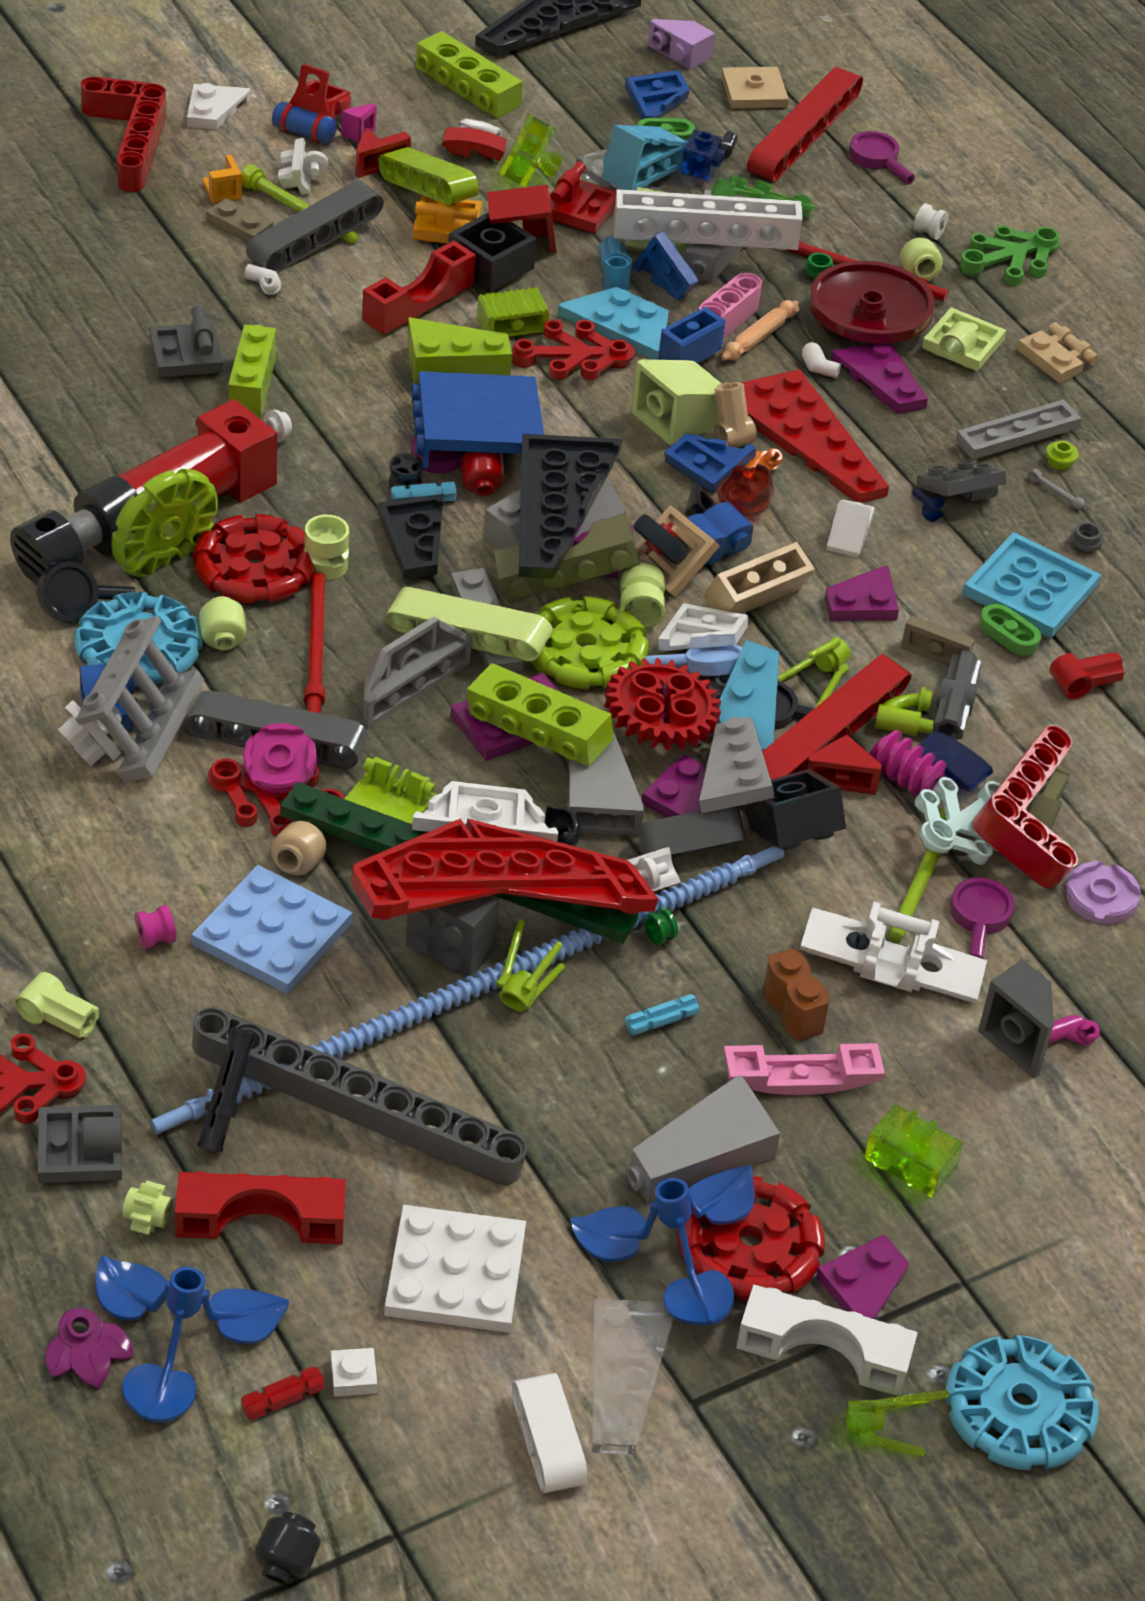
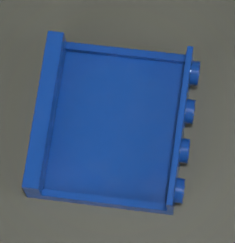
M419 371L418 384H412L411 403H413V420H415L416 454L422 455L423 468H428L430 450L521 454L522 434L544 435L536 377Z

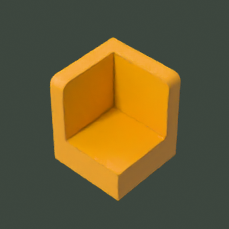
M225 155V169L209 171V177L203 178V186L212 204L219 203L225 198L231 201L241 199L242 174L232 155Z

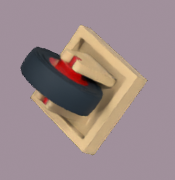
M669 505L657 521L643 514L633 525L634 530L642 536L636 544L640 563L652 564L658 567L663 572L665 578V590L675 598L720 547L715 540L671 505Z

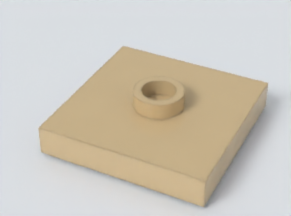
M778 67L722 68L721 78L731 109L787 108L789 99Z

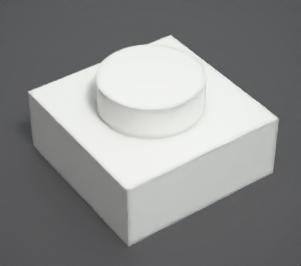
M374 1348L332 1350L330 1352L334 1397L377 1394Z

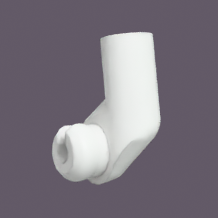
M465 118L459 122V127L478 129L500 137L502 135V129L483 121Z
M252 264L246 266L244 278L259 283L265 294L275 295L280 291L282 284L276 271Z

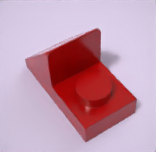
M366 128L356 149L355 175L360 178L380 172L378 164L380 155L406 147L411 148V137L404 131L379 139L369 128Z

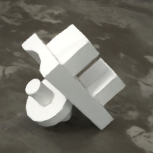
M304 138L295 139L294 149L281 152L280 159L283 169H279L278 178L283 190L298 187L301 195L310 194L312 176H320L327 171L328 158L319 151L306 153Z
M73 700L65 707L71 714V717L57 730L90 766L105 753L113 761L121 754L106 734H109V732L100 720L79 725L75 719L81 708ZM114 706L112 712L121 723V713Z
M669 847L627 860L637 868L653 891L680 883L679 876L672 863Z

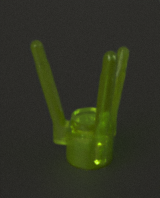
M939 1390L879 1400H847L848 1435H859V1445H877L924 1456L926 1450L923 1447L875 1435V1430L884 1429L883 1410L914 1406L933 1400L944 1399L949 1396V1392L947 1390Z

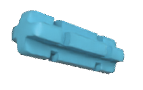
M451 481L441 482L440 486H437L436 483L409 485L408 489H405V485L393 486L390 495L391 501L443 494V502H453L456 500L457 490L455 483Z
M689 994L676 999V1001L672 1000L643 1010V1012L639 1011L630 1014L625 1018V1024L629 1034L635 1036L681 1020V1018L685 1019L699 1013V1005L696 997Z

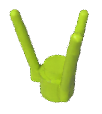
M839 637L832 638L824 645L808 653L809 658L780 674L778 681L782 682L814 663L824 672H835L816 705L817 707L832 694L841 677L849 671L846 662L851 658V651L848 644Z
M522 919L517 921L503 973L496 983L502 989L499 994L501 1001L509 1008L520 1012L529 1010L535 999L565 969L563 963L558 964L538 984V980L562 948V943L556 942L532 974L519 970L516 974L511 975L525 924Z

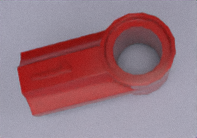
M1110 652L1083 659H1078L1072 653H1066L1056 658L1049 668V672L1065 696L1071 700L1083 697L1092 687L1122 681L1125 673L1123 659L1118 652Z

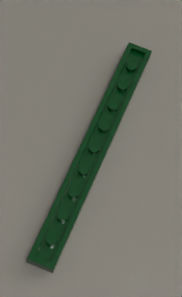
M300 782L294 785L280 805V816L293 821L309 822L322 832L378 853L427 833L426 831L412 830V824ZM504 893L493 895L621 944L625 943L639 917V912L637 914H627L619 909Z

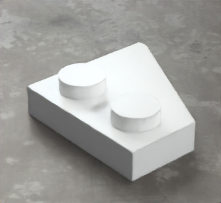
M210 83L194 84L187 114V127L217 130L224 124L225 119L232 117L237 112V105L239 103H248L250 101V88L215 86Z
M683 603L659 636V650L670 651L736 645L748 628V615Z

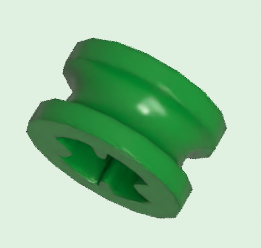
M666 907L658 908L656 913L649 912L644 916L645 931L654 944L662 945L666 942V939L673 940L678 936L677 922L673 914Z

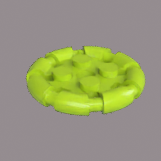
M185 468L179 469L177 473L172 470L163 472L143 484L142 486L145 489L136 497L132 495L128 499L115 522L118 529L112 534L113 556L117 564L121 565L123 571L135 577H145L146 575L141 571L144 568L150 574H154L155 570L160 566L168 567L171 558L178 555L181 559H184V555L194 550L198 538L205 531L211 532L213 527L211 520L217 514L218 508L217 493L213 484L209 482L208 477L201 472Z
M583 596L582 600L572 601L571 597H566L546 604L540 608V614H537L545 618L554 628H552L553 632L538 658L530 662L540 673L555 678L556 683L563 686L589 690L590 686H601L602 689L607 688L611 675H617L620 666L627 669L630 661L640 666L642 658L646 659V656H648L649 641L645 638L646 630L644 626L629 610L624 609V611L620 612V609L616 608V603L590 596ZM611 620L614 622V624L610 625L607 622ZM588 643V644H590V645H586V646L582 647V646H580V645H578V644ZM588 669H598V672H589Z

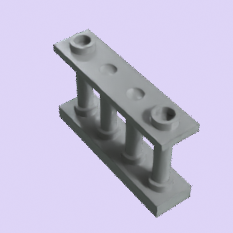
M158 616L144 620L136 619L125 627L120 642L91 693L84 699L83 707L75 719L79 725L100 720L125 753L124 760L117 771L118 776L124 783L153 777L204 682V678L197 669L184 673L176 672L156 646L152 637L161 623ZM143 653L164 679V687L161 692L138 663ZM130 677L152 704L148 716L125 687ZM117 701L138 728L135 740L132 739L112 712Z

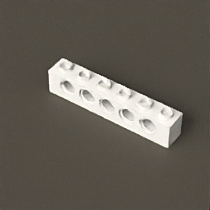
M617 189L613 227L614 238L628 241H651L656 234L664 231L670 241L685 244L798 250L803 219L801 201Z

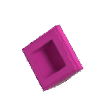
M371 103L342 111V136L359 143L366 128L374 132L376 130V104Z

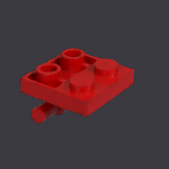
M578 161L571 169L563 173L556 183V188L550 194L552 217L555 222L564 223L579 228L582 231L595 234L615 209L616 191L580 180L581 175L586 170V166L583 162Z

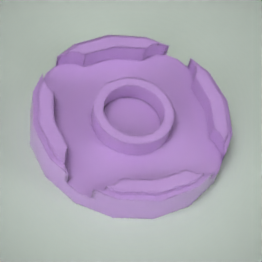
M1101 861L1083 863L1072 870L1065 888L1066 900L1071 908L1083 918L1101 924H1115L1126 921L1134 915L1140 901V885L1134 876L1115 864L1112 867L1103 866Z

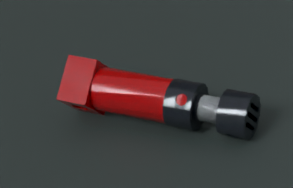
M236 399L216 407L197 417L195 426L198 427V435L117 476H111L78 493L74 498V513L64 518L56 510H48L14 527L10 534V543L17 564L24 575L38 586L39 579L44 571L53 564L75 562L83 565V551L90 547H93L103 555H112V534L118 529L115 522L125 503L132 495L136 497L145 488L142 485L148 480L169 470L177 473L179 469L185 468L201 472L208 477L209 482L215 487L217 498L225 493L230 494L239 503L252 498L277 484L278 432Z

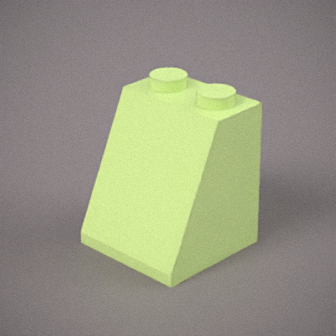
M642 359L637 361L631 413L672 446L686 433L700 435L713 429L719 423L714 389L721 383L695 361Z

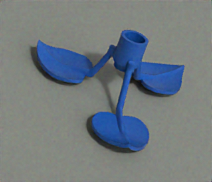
M751 1165L729 1169L706 1177L693 1184L689 1189L687 1183L681 1179L668 1178L662 1180L655 1188L656 1201L650 1203V1213L646 1223L641 1213L634 1208L625 1206L609 1207L587 1216L571 1218L573 1233L582 1248L593 1257L608 1262L623 1261L635 1256L639 1251V1240L649 1237L657 1215L660 1221L667 1227L677 1228L689 1278L675 1280L667 1287L664 1293L665 1308L674 1319L683 1323L701 1326L716 1324L726 1318L733 1307V1287L730 1280L716 1270H709L696 1276L685 1224L692 1213L696 1218L705 1215L708 1221L718 1225L735 1223L747 1217L752 1211L755 1202L753 1169Z
M104 1255L99 1259L95 1276V1291L101 1307L111 1316L126 1321L138 1320L145 1314L147 1309L151 1312H157L166 1300L168 1308L175 1316L164 1369L155 1364H141L132 1368L123 1380L122 1395L125 1402L141 1419H146L149 1422L162 1423L175 1420L189 1410L195 1399L196 1384L194 1378L186 1372L172 1371L183 1319L190 1318L196 1314L202 1304L207 1318L211 1321H218L217 1329L220 1335L235 1343L255 1344L265 1340L273 1333L288 1309L289 1300L265 1292L239 1288L219 1291L209 1300L210 1291L204 1289L205 1277L196 1268L180 1267L173 1271L170 1281H166L159 1272L152 1268L136 1263L117 1261Z

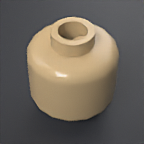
M306 821L290 823L274 838L271 845V856L277 867L286 874L297 877L309 873L323 859L326 852V840L323 833L316 826Z

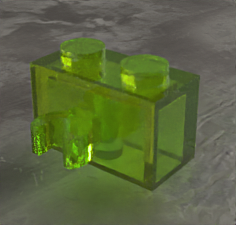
M528 114L499 174L523 187H526L537 166L546 175L554 177L563 157L556 152H547L545 149L555 127Z
M894 1104L870 1132L864 1158L872 1162L877 1168L886 1170L903 1180L911 1188L920 1190L933 1198L957 1169L964 1143L938 1129L936 1121L931 1120L928 1123L919 1118L917 1110L914 1109L909 1112Z

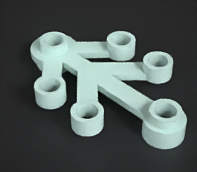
M941 777L933 787V791L923 789L916 797L914 803L925 814L926 822L919 830L924 846L930 851L947 853L951 848L966 852L974 863L979 865L985 864L992 856L993 850L998 851L983 840L972 841L956 836V833L959 832L983 839L976 833L972 821L1000 783L995 781L987 782L978 793V800L960 811L956 794L958 786L952 779ZM940 800L943 801L947 821L940 818L937 807L940 804Z

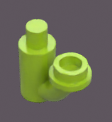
M922 686L919 693L898 696L888 700L883 705L879 704L875 729L890 732L898 730L902 734L915 737L917 732L932 734L934 720L920 717L921 711L929 712L933 691L926 690V687ZM918 706L917 711L906 709L909 707Z

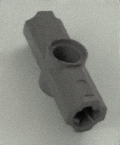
M962 650L958 654H952L947 677H943L936 706L938 710L933 725V733L937 734L940 741L953 743V741L963 737L968 715L971 716L978 687L976 682L981 668V661L976 658L974 652Z

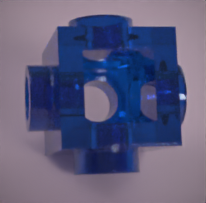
M694 129L689 140L684 139L687 141L683 152L680 173L709 181L715 167L720 168L723 162L725 151L721 150L722 137L712 135L707 131Z

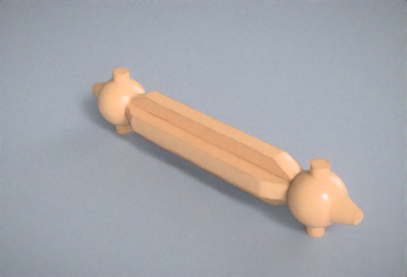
M785 300L779 307L772 309L740 333L734 342L727 343L721 350V359L734 361L740 358L741 354L748 352L781 327L786 319L793 318L799 311V302Z

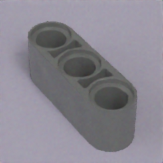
M738 806L706 813L697 811L652 820L636 826L643 855L669 847L671 858L727 847L746 841Z

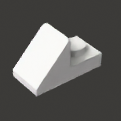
M840 500L837 505L826 551L859 559L873 519L875 507L859 502Z

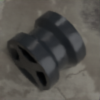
M403 453L394 456L390 460V489L393 486L405 485V489H408L409 485L422 484L423 463L418 456Z

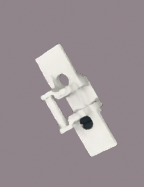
M875 901L873 902L867 923L812 907L800 950L853 966V971L860 973V977L912 992V989L919 991L920 987L964 1001L977 1003L987 960L934 944L940 921L932 919L931 922L898 913L880 907L881 903ZM883 924L919 934L920 936L916 935L910 947L888 942L885 939L886 926ZM931 962L939 968V971L929 972L921 966V963Z

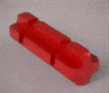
M312 1366L300 1371L299 1377L293 1374L262 1387V1393L255 1390L242 1396L241 1407L249 1420H254L266 1415V1409L273 1412L303 1399L302 1394L304 1393L310 1396L322 1391L324 1379L319 1369Z

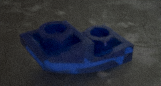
M934 731L918 744L924 747L922 758L926 754L932 753L935 755L933 766L940 760L946 762V769L943 774H945V777L952 779L958 788L970 792L993 773L992 767L978 754L957 740L938 731Z

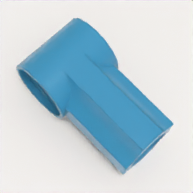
M607 236L598 245L603 273L602 287L604 290L613 287L628 290L632 260L627 255L624 242L614 238V236Z

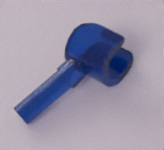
M918 488L912 490V495L923 503L922 514L927 521L935 522L944 516L943 512L939 510L944 506V500L941 497H936L932 500Z

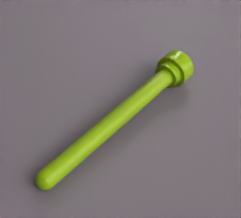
M248 164L242 169V187L247 190H261L296 212H300L310 206L266 180L263 170L255 165ZM354 231L340 237L350 244H355L358 241V235Z
M944 807L939 808L940 818L947 821ZM929 849L926 850L898 913L913 917L941 853L933 852ZM891 927L888 938L892 943H899L902 941L906 931Z

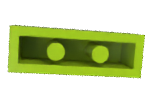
M244 324L228 384V401L236 399L260 419L276 360V328Z

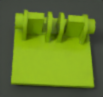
M368 757L363 765V771L366 772L365 775L344 799L413 824L414 813L417 811L424 813L428 808L429 800L437 795V793H434L436 784L430 782L431 779L415 772L411 773L409 769H405L399 779L401 769L399 765H395L391 771L392 763L379 757L374 759Z

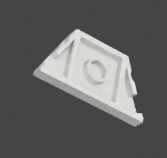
M451 781L443 788L441 794L435 795L429 800L428 809L424 813L418 811L414 813L412 830L430 832L460 818L466 826L467 818L556 842L558 838V830L555 827L548 828L544 823L545 814L540 807L533 803L532 797L526 790Z

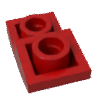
M449 127L443 133L441 145L448 152L456 156L462 155L468 158L474 149L486 159L493 158L500 162L505 153L507 139L478 129Z

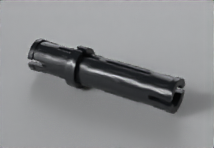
M236 1027L230 1028L231 1032L220 1065L211 1101H206L204 1109L208 1112L200 1140L197 1143V1146L215 1152H223L231 1118H236L238 1109L234 1107L253 1041L256 1038V1033Z

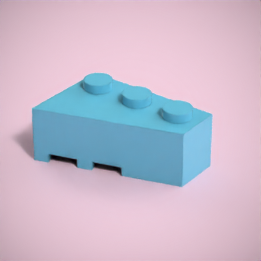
M614 125L608 152L603 160L602 178L623 190L636 191L637 187L642 188L680 169L687 141L661 127Z

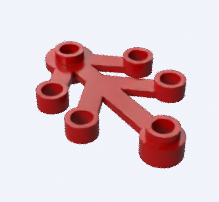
M551 319L544 323V336L564 346H534L531 340L519 339L512 346L511 362L517 367L528 368L536 363V358H566L565 360L554 359L550 362L549 376L556 380L565 379L570 371L581 365V376L587 380H595L602 371L610 366L613 368L627 367L634 358L635 350L631 344L624 340L617 339L611 341L595 332L593 322L579 320L576 323L575 336L596 345L588 346L564 332L562 322Z
M222 758L212 764L208 771V783L213 789L227 793L235 807V821L238 825L242 827L253 826L258 818L256 805L248 802L243 790L256 794L270 818V832L272 835L277 836L286 826L292 823V820L280 816V804L277 801H284L289 792L276 794L263 791L251 782L245 773L244 764L240 765L233 759ZM317 766L314 775L305 785L315 787L319 783L320 771ZM321 790L344 799L343 794L338 790Z
M20 1033L15 1035L11 1039L12 1056L20 1061H28L40 1071L26 1072L0 1054V1113L14 1102V1117L19 1123L30 1124L35 1122L39 1117V1107H46L56 1097L68 1099L75 1097L81 1092L86 1083L85 1069L75 1061H55L35 1048V1040L29 1034ZM22 1045L28 1046V1047L25 1048V1049H20V1048H18L19 1046H22ZM41 1088L33 1097H20L28 1089ZM24 1108H30V1109H32L31 1111H28V1112L20 1111V1110H22V1109H24Z

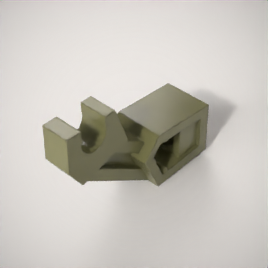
M1058 766L1055 768L1043 794L1039 792L1036 794L1029 813L1050 830H1052L1063 802L1060 799L1071 772Z

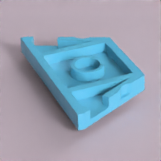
M618 287L596 292L558 305V316L575 324L579 320H589L595 325L594 331L612 341L617 339L624 340L631 344L636 352L653 360H658L661 329H666L669 310Z

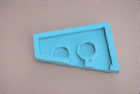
M746 640L720 697L721 705L719 709L721 714L718 724L734 717H752L761 750L763 751L774 742L779 651ZM709 733V736L714 737V733Z

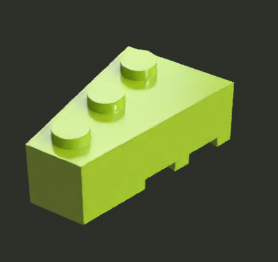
M408 317L407 351L413 384H418L419 371L510 375L512 352L508 334Z

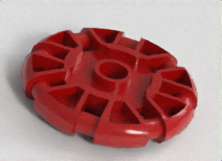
M255 514V518H243L242 515H237L213 524L211 532L205 531L198 538L192 556L195 562L194 570L196 575L212 592L217 590L221 593L222 597H228L238 603L255 604V601L262 600L273 603L291 597L299 592L300 586H306L315 573V566L312 563L309 552H305V532L298 526L290 527L285 519L265 514ZM256 531V533L244 534V532ZM250 560H260V561H262V562H260V563H251V562H249V561H250Z
M753 1176L754 1207L744 1219L731 1224L718 1225L708 1221L705 1215L696 1218L692 1213L685 1224L696 1276L709 1270L721 1272L730 1280L734 1295L738 1296V1300L742 1301L749 1300L753 1285L775 1288L782 1293L788 1291L791 1294L800 1290L816 1274L818 1267H820L818 1258L824 1255L825 1250L823 1227L819 1217L810 1213L811 1205L788 1186L778 1182L777 1186L762 1182L763 1177ZM757 1198L771 1201V1206L767 1207L756 1203ZM796 1220L799 1225L796 1226V1227L790 1228V1227H789L790 1222H793V1221ZM700 1223L710 1226V1230L702 1228ZM676 1229L678 1249L684 1260L678 1229ZM747 1235L754 1236L760 1241V1244L749 1246L744 1244L740 1238ZM713 1251L716 1257L712 1258L711 1256L704 1255ZM790 1251H791V1252H794V1253H798L799 1255L793 1256V1255H789V1254H790ZM775 1270L778 1277L774 1278L770 1274L767 1275V1272ZM730 1274L739 1278H743V1280L730 1276Z

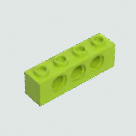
M440 31L417 43V69L497 119L521 106L522 80L445 32Z
M491 663L467 688L470 715L588 767L614 740L612 716L610 713L494 663Z

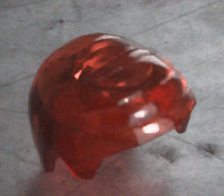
M740 464L735 466L731 473L720 482L716 492L720 503L730 502L744 517H755L768 509L774 498V483L771 472L764 465L757 464L755 467L745 468Z

